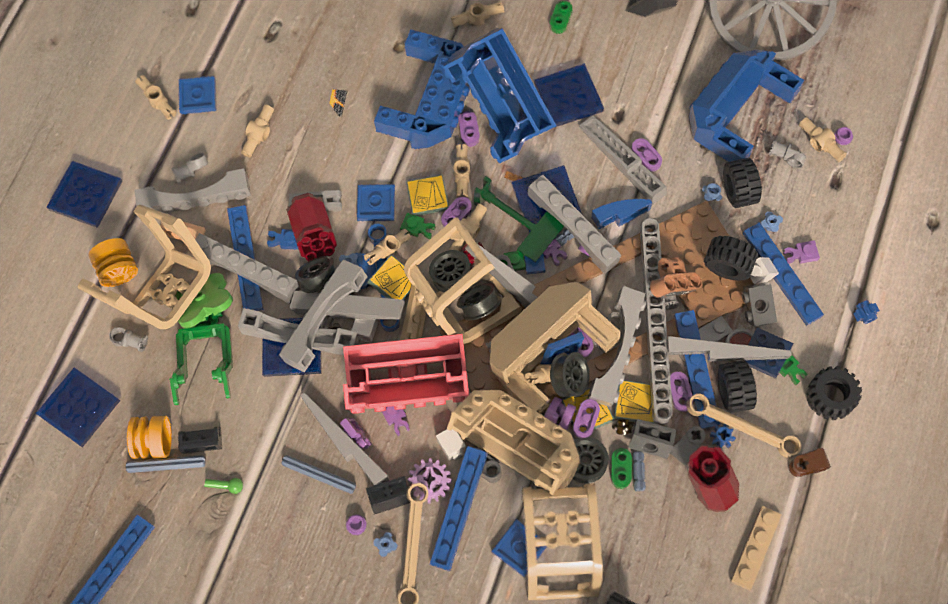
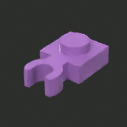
M554 239L543 255L546 259L551 256L553 263L559 266L560 262L557 260V257L561 256L566 260L567 254L562 250H558L561 244Z
M815 240L798 243L795 245V249L788 247L783 251V254L789 253L792 256L786 259L788 264L793 263L795 259H799V263L802 264L818 261L820 258Z
M394 406L386 407V411H381L389 426L395 424L394 430L398 436H400L398 430L400 426H404L407 431L410 430L408 423L402 420L406 417L403 409L394 410Z
M345 418L340 423L344 428L343 431L350 438H354L361 449H367L372 444L354 418Z

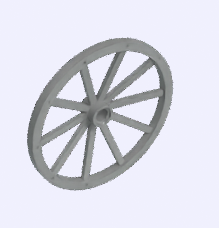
M709 0L710 15L716 31L724 42L737 52L755 49L769 13L773 9L783 50L775 52L774 61L794 58L815 46L829 29L837 5V0H762L724 26L719 17L717 1L727 0ZM784 1L828 6L827 15L822 26L817 31ZM766 6L749 47L741 44L729 34V29ZM779 6L813 35L808 41L798 47L788 49Z

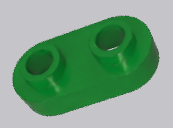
M560 1L556 4L550 20V29L553 33L561 34L566 31L573 12V6L570 2Z
M619 448L613 452L611 457V482L617 489H625L632 480V455L627 449ZM624 455L626 459L621 461L618 456ZM619 475H624V476H625V480H623V481L619 480V479H618V476H619Z

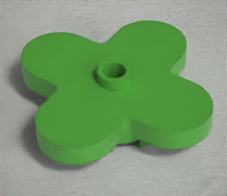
M221 273L209 275L206 283L178 320L181 327H193L199 322L205 321V317L212 313L215 316L232 304L233 297L228 290L224 289L227 281ZM179 291L175 295L178 300L183 296Z

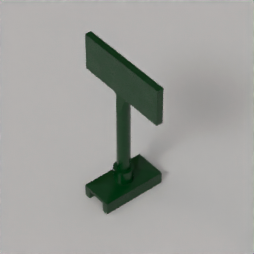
M485 176L483 178V188L479 189L476 187L474 189V205L477 206L478 203L483 205L485 201L489 204L492 203L528 228L531 232L517 250L536 263L563 229L564 225L548 211L537 224L532 223L499 200L496 194L491 192L492 180Z

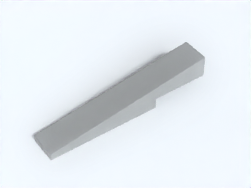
M594 115L579 125V128L642 195L652 201V205L667 195V186L642 164L641 158Z
M467 245L465 249H466L474 258H476V256H475V254L473 253V251H472V250L470 249V247ZM478 245L494 266L489 273L527 308L537 298L532 293L536 286Z
M294 291L289 308L297 315H305L320 293ZM347 295L327 315L338 319H400L404 301L401 299Z
M670 336L667 338L668 355L707 354L708 362L788 359L791 356V351Z
M305 393L301 395L304 403L347 462L354 458L373 485L389 481L388 475Z

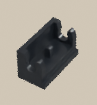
M214 427L213 429L189 432L179 431L178 450L182 454L222 449L221 428Z
M405 476L366 488L374 515L410 503L406 496L408 485Z

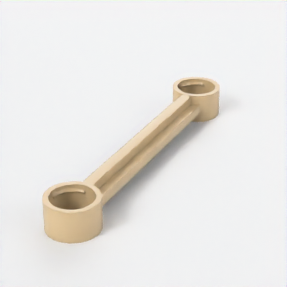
M695 394L687 401L686 407L691 415L700 416L704 414L777 447L783 457H793L801 450V443L796 437L787 436L783 438L709 404L707 397L702 394ZM693 399H699L703 402L704 409L701 412L696 411L692 407ZM789 440L794 444V453H788L784 449V441Z
M421 483L411 484L406 491V496L410 501L403 586L398 591L396 597L398 604H402L400 601L401 595L408 590L412 591L415 597L412 604H417L419 601L418 593L415 590L422 503L428 498V489ZM420 486L424 490V497L416 502L411 498L410 493L413 487Z

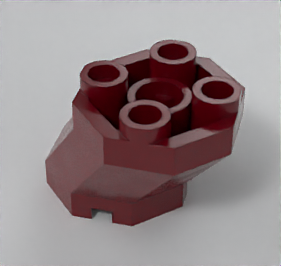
M309 192L293 197L290 207H287L286 211L300 255L306 258L307 261L321 256L333 255L337 243L323 199L314 197Z
M701 446L689 456L688 476L695 488L697 498L707 510L726 512L739 501V481L731 466L730 458L721 448Z

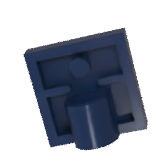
M757 327L748 346L791 351L794 343ZM786 359L746 361L751 368L777 379Z

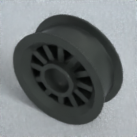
M448 250L440 253L432 260L429 266V274L435 287L444 293L472 270L468 257L463 252L457 250Z
M331 256L314 258L297 270L295 278L301 281L303 292L314 293L324 289L326 282L330 280L336 269L333 266L334 259Z
M485 283L468 290L458 299L457 307L463 310V318L465 320L471 321L482 318L500 305L502 299L499 295L495 294L494 284Z
M577 352L569 355L566 353L558 354L552 361L550 368V380L554 391L562 397L570 395L578 397L584 394L590 378L586 359Z
M580 437L573 440L576 449L579 448L581 453L578 451L580 463L573 480L585 484L599 480L604 475L609 461L605 446L599 440L592 437ZM588 456L591 459V463H582L581 457Z

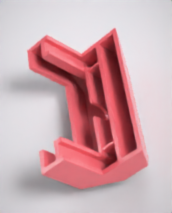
M462 334L343 347L347 384H343L345 409L351 410L353 414L364 413L365 409L373 408L374 412L386 411V407L394 406V410L406 409V405L414 404V408L426 407V403L434 402V406L445 405L447 400H453V403L463 402L469 396ZM427 364H444V373L428 375ZM388 369L389 379L372 381L371 370Z

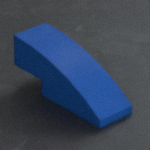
M627 199L612 202L592 210L591 219L598 229L614 221L620 227L650 211L652 201L650 199Z

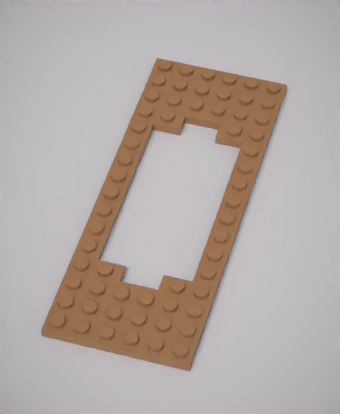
M704 201L659 223L661 259L681 258L686 273L695 272L702 280L701 288L685 295H678L687 311L694 310L698 329L718 317H723L746 305L742 300L743 286L753 285L754 283L751 278L740 281L726 279L714 274L704 265V258L711 240L717 236H729L708 201ZM649 228L646 231L653 232L654 230ZM640 233L613 246L621 254L619 263L613 268L641 255ZM652 245L646 246L648 249H655ZM590 257L534 284L536 287L532 293L538 297L550 286L572 282L583 284L603 274V272L592 262ZM513 297L523 311L525 307ZM501 303L494 311L482 318L471 321L463 319L458 321L464 332H467L500 312ZM519 314L473 341L463 344L467 382L471 393L474 390H501L510 395L491 369L490 352L486 347V343L491 342ZM673 318L666 322L667 338L668 336L679 338L675 319ZM444 329L440 330L441 336L448 335ZM647 332L637 336L634 346L629 348L628 354L631 356L628 364L648 355ZM658 335L652 336V338L656 341L662 340V338ZM619 346L587 362L590 373L589 384L595 378H602L608 371L616 357ZM551 382L534 384L549 399L548 404L552 403L554 397L562 398V396H559L554 391Z

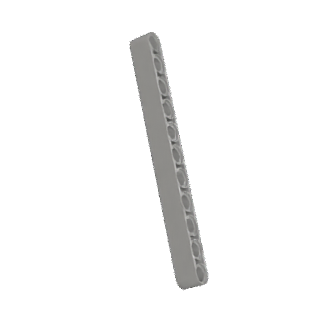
M648 218L642 223L640 241L644 293H646L644 300H647L645 316L653 421L658 425H665L669 422L673 411L664 297H655L652 294L649 281L660 278L658 271V262L661 260L660 231L658 222L653 218ZM646 228H651L654 231L648 232L646 231ZM652 245L655 247V249L651 250L648 249L646 246ZM648 263H654L656 267H650ZM650 299H657L659 303L653 304ZM658 317L660 322H654L651 318ZM658 335L662 338V340L656 341L652 338V336ZM654 354H661L663 359H656ZM655 373H662L664 375V378H657L655 376ZM662 391L665 393L666 397L659 398L656 395V392ZM660 410L665 411L667 417H660L657 412Z

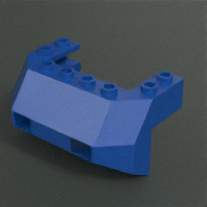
M496 28L475 39L452 54L443 66L446 77L452 83L456 82L459 76L462 75L463 80L471 88L472 96L475 99L477 98L482 113L486 114L489 119L491 129L496 131L497 136L490 147V152L499 164L517 156L526 140L556 127L553 118L502 28Z

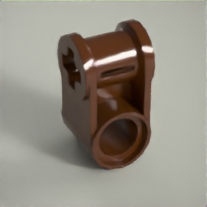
M819 448L797 456L790 462L788 468L793 476L802 477L831 468L824 448Z

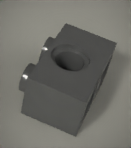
M763 282L743 286L742 300L746 303L747 311H745L746 321L754 327L777 322L771 284ZM761 300V307L755 309L756 301Z
M637 419L631 432L628 448L667 459L674 445L676 430Z

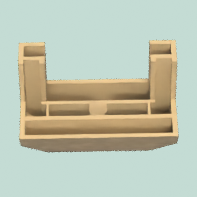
M578 282L550 286L492 339L490 353L491 369L514 399L541 415L550 406L548 404L549 399L535 385H527L525 380H528V378H525V375L530 373L541 362L548 344L568 337L579 327L607 353L620 340V331L592 306L591 290Z
M474 390L453 411L447 427L449 431L455 430L462 439L470 441L530 479L536 486L550 490L549 494L552 496L558 489L568 487L580 463L579 454L570 432L501 390Z

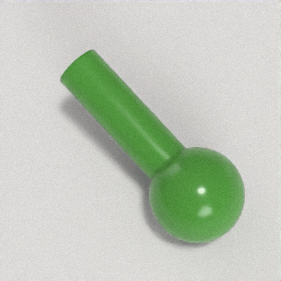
M232 478L229 481L205 479L204 487L228 489L229 492L237 494L242 491L243 482L239 478Z

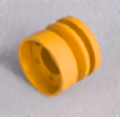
M113 238L95 245L89 251L88 257L93 268L96 269L95 273L99 283L104 287L122 285L133 279L138 273V267L124 239Z
M167 415L153 416L150 422L146 416L141 418L131 417L127 428V446L130 457L132 459H138L140 456L147 458L149 453H151L153 458L168 457L172 445L169 417Z

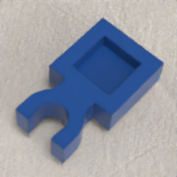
M282 229L281 234L275 231H268L269 237H275L273 241H267L268 247L280 245L281 249L299 250L292 229Z

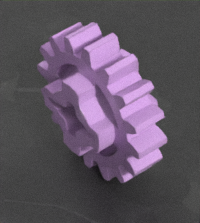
M429 458L428 463L421 460V466L414 464L416 470H410L409 473L413 477L408 478V483H421L425 485L428 489V503H431L432 498L439 502L438 496L440 495L445 498L444 491H450V487L447 484L452 483V480L447 478L451 474L450 471H445L446 465L444 464L440 467V461L437 460L435 463H432L431 458ZM426 469V471L422 475H419L420 472ZM434 469L438 470L442 474V476L437 475L434 472ZM430 473H431V477H432L433 481L431 482L430 488H429V486H428V484H427V481H428V479H429V477H430ZM417 486L413 487L411 490H415L413 496L417 497L420 495V500H422L424 492ZM437 487H441L438 491L434 492Z

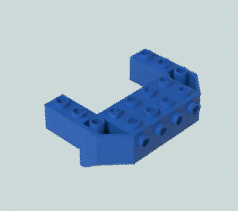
M410 29L405 42L406 56L435 63L416 114L412 115L380 106L374 120L376 132L411 141V148L413 149L429 148L452 137L453 131L458 125L459 115L463 111L465 99L469 95L470 86L463 80L462 75L459 76L456 82L452 83L446 77L443 66L452 54L464 47L462 43Z
M752 50L733 53L722 64L719 72L711 78L707 87L703 88L699 97L689 107L691 110L689 120L693 139L728 162L750 157L754 146L726 127L759 85L790 104L799 93L804 79L774 62L776 53L773 51Z

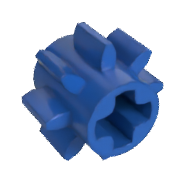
M866 300L855 306L857 310L853 314L857 322L863 321L864 324H868L878 318L877 312L880 310L876 303L872 304L869 300Z
M726 424L721 428L716 425L714 427L715 432H711L709 435L713 437L711 444H716L719 448L726 446L729 449L731 447L729 441L736 439V437L732 436L734 429H728ZM720 434H724L725 440L721 439Z

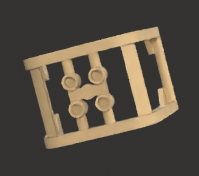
M138 205L133 212L149 228L165 249V259L132 303L122 295L111 290L108 293L103 292L99 286L84 278L79 282L78 289L121 312L132 314L156 328L168 329L180 319L206 283L211 270L210 261L180 218L154 210L153 208ZM155 218L161 220L167 229L178 235L194 257L176 251L174 245ZM174 263L199 272L191 285L183 278L177 279L174 275L168 274ZM161 282L166 285L164 291L157 289ZM177 290L183 294L180 300L175 297ZM152 297L160 305L165 304L172 311L166 318H162L142 309V307Z
M454 218L405 263V275L418 291L415 296L424 306L427 314L448 335L462 334L463 344L473 341L522 311L513 296L489 273L494 266L459 218ZM452 239L460 242L465 240L476 256L474 268L445 293L441 291L435 293L417 265L447 240ZM479 280L491 281L503 296L500 312L469 331L464 332L447 306Z
M595 484L558 489L553 496L549 494L550 490L523 487L522 501H524L528 561V600L599 597L602 581V555ZM551 498H588L589 513L578 514L576 511L571 510L567 514H556L551 511L546 513L545 516H534L533 501ZM578 522H590L591 535H579L577 532H571L567 535L569 530L567 524L575 526ZM545 524L548 527H554L557 524V534L550 533L547 537L535 538L534 525ZM591 543L593 561L537 564L536 546H547L554 549L558 546L569 545L575 548L580 544ZM592 573L591 582L578 584L577 589L549 591V586L537 585V576Z

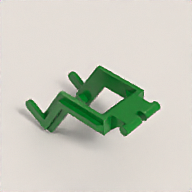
M222 312L215 316L212 313L205 317V321L199 322L193 327L178 329L176 334L177 369L169 378L175 406L179 405L178 388L185 384L188 378L186 345L190 340L218 337L222 340L223 359L217 368L212 370V379H218L219 383H223L226 399L231 398L228 374L233 368L231 330L224 323L219 324V317H223Z

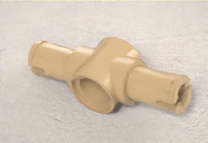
M501 1L487 6L481 3H474L464 13L451 16L453 27L466 23L480 26L490 16L503 13L504 7Z
M144 75L140 76L142 81L137 78L135 82L144 91L143 93L151 106L160 110L167 119L172 118L170 114L174 117L176 111L168 104V100L163 95L161 89L158 86L152 85Z
M264 105L259 117L255 121H250L246 128L247 141L241 153L249 158L252 157L257 144H260L261 141H266L270 132L268 122L274 112L271 106Z
M807 117L800 122L799 126L810 135V143L816 151L821 152L823 150L828 152L838 162H841L846 157L847 153L836 145L835 135L829 128L822 129L817 127Z
M461 144L456 145V160L453 168L455 183H457V198L462 197V193L463 197L468 198V183L471 173L469 160L467 159L468 146L466 144H463L462 150ZM459 170H465L466 172L460 173V172H458V171H459Z
M479 203L470 217L468 216L466 219L463 218L461 220L473 239L477 237L480 231L479 222L487 211V208ZM455 240L449 250L461 251L466 244L465 240L462 242Z
M402 229L396 235L386 236L372 251L364 255L365 261L370 258L371 260L367 263L372 265L380 258H388L400 248L401 244L410 239V234L404 235L408 231Z
M551 364L538 365L535 368V372L527 373L525 375V378H529L525 380L527 385L532 386L536 383L551 382Z

